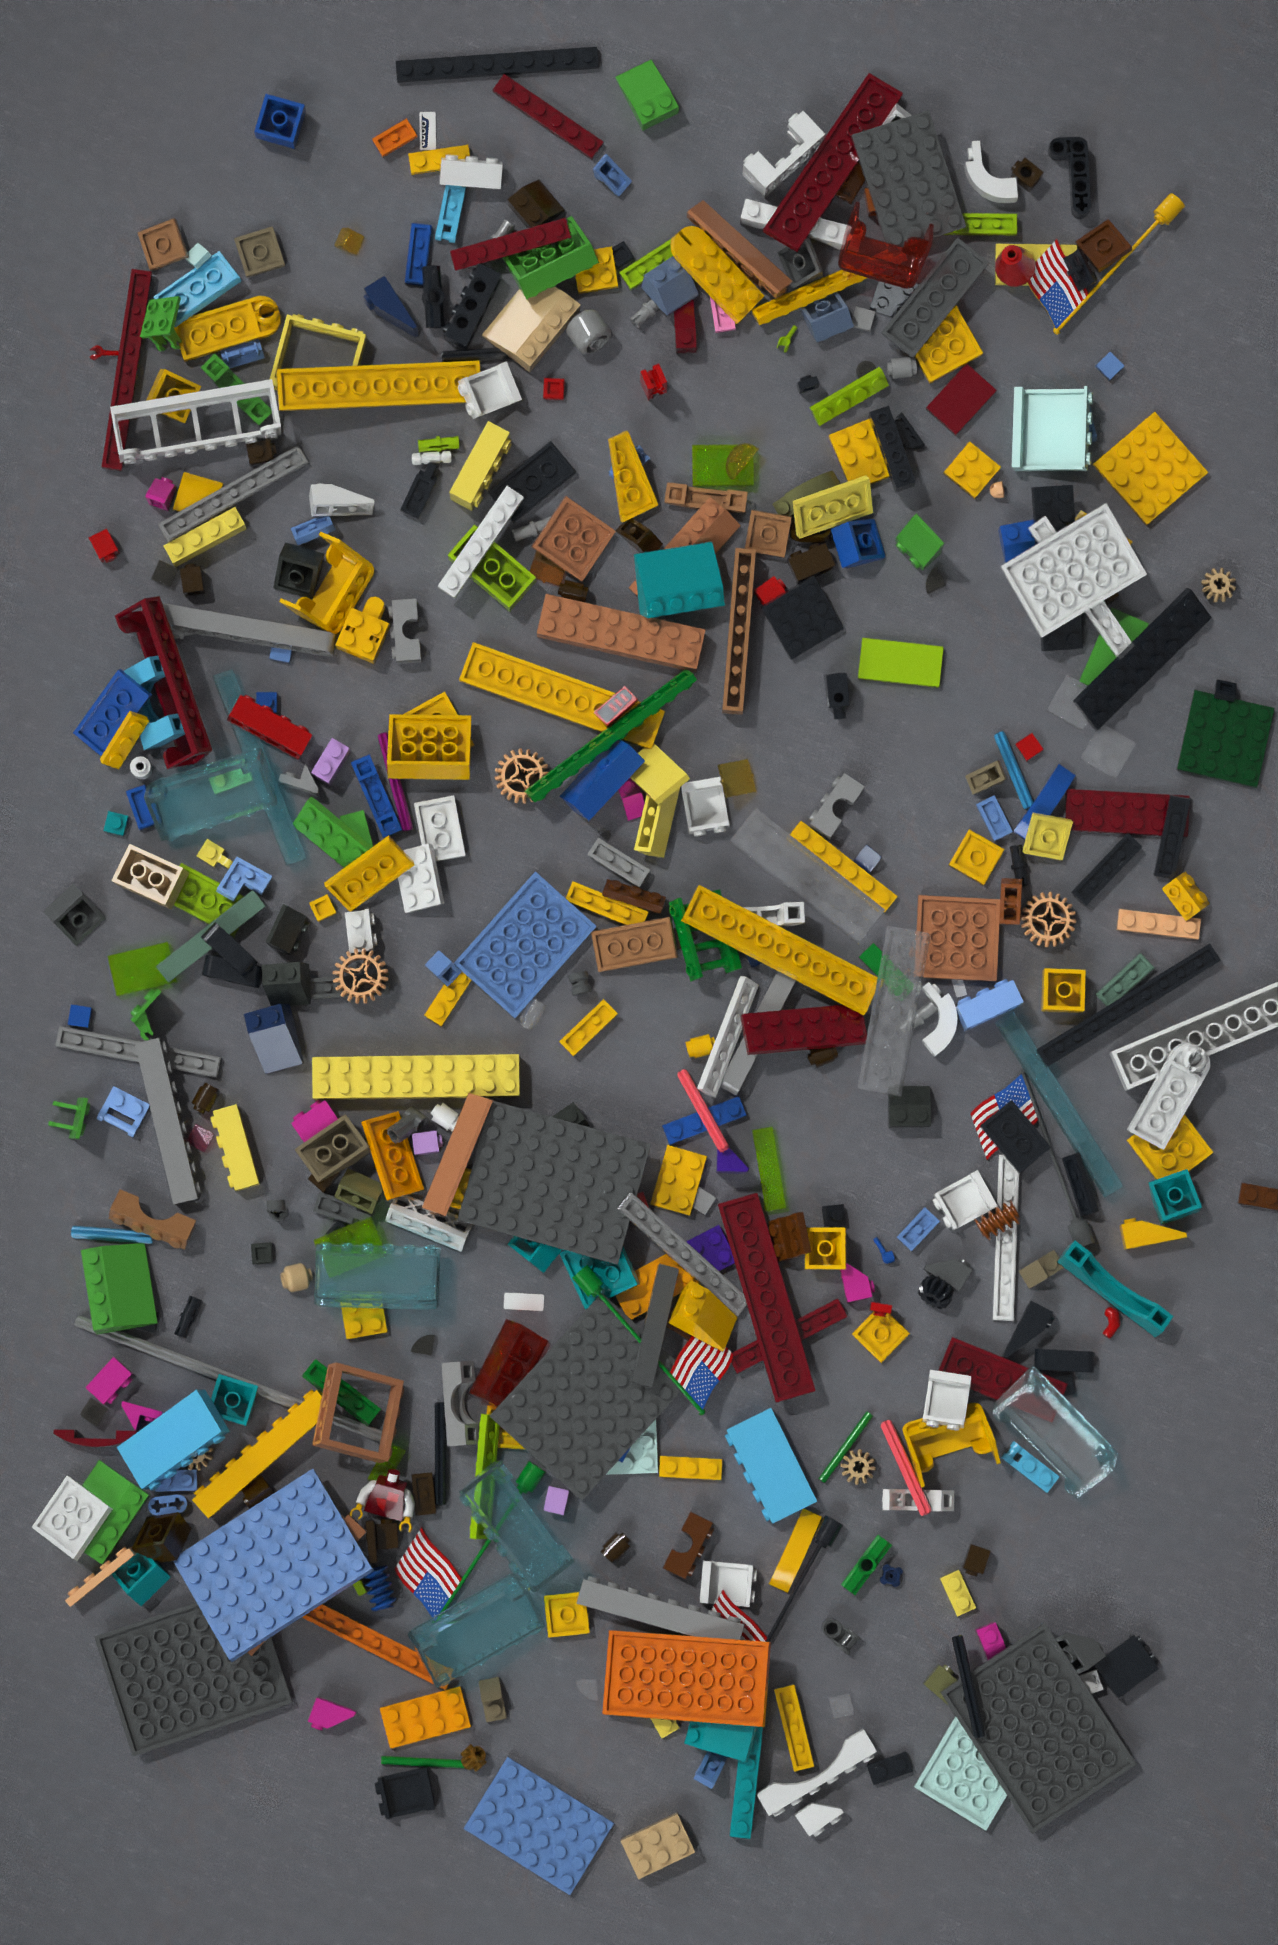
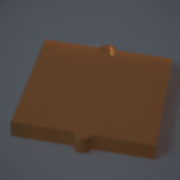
M536 551L529 572L536 579L541 580L542 583L548 582L559 586L565 571Z

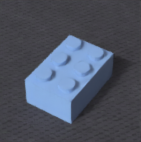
M1007 979L996 983L994 985L995 988L989 990L987 987L977 992V997L973 999L968 996L958 1001L956 1011L964 1031L972 1029L1023 1004L1024 1001L1014 980L1008 982Z

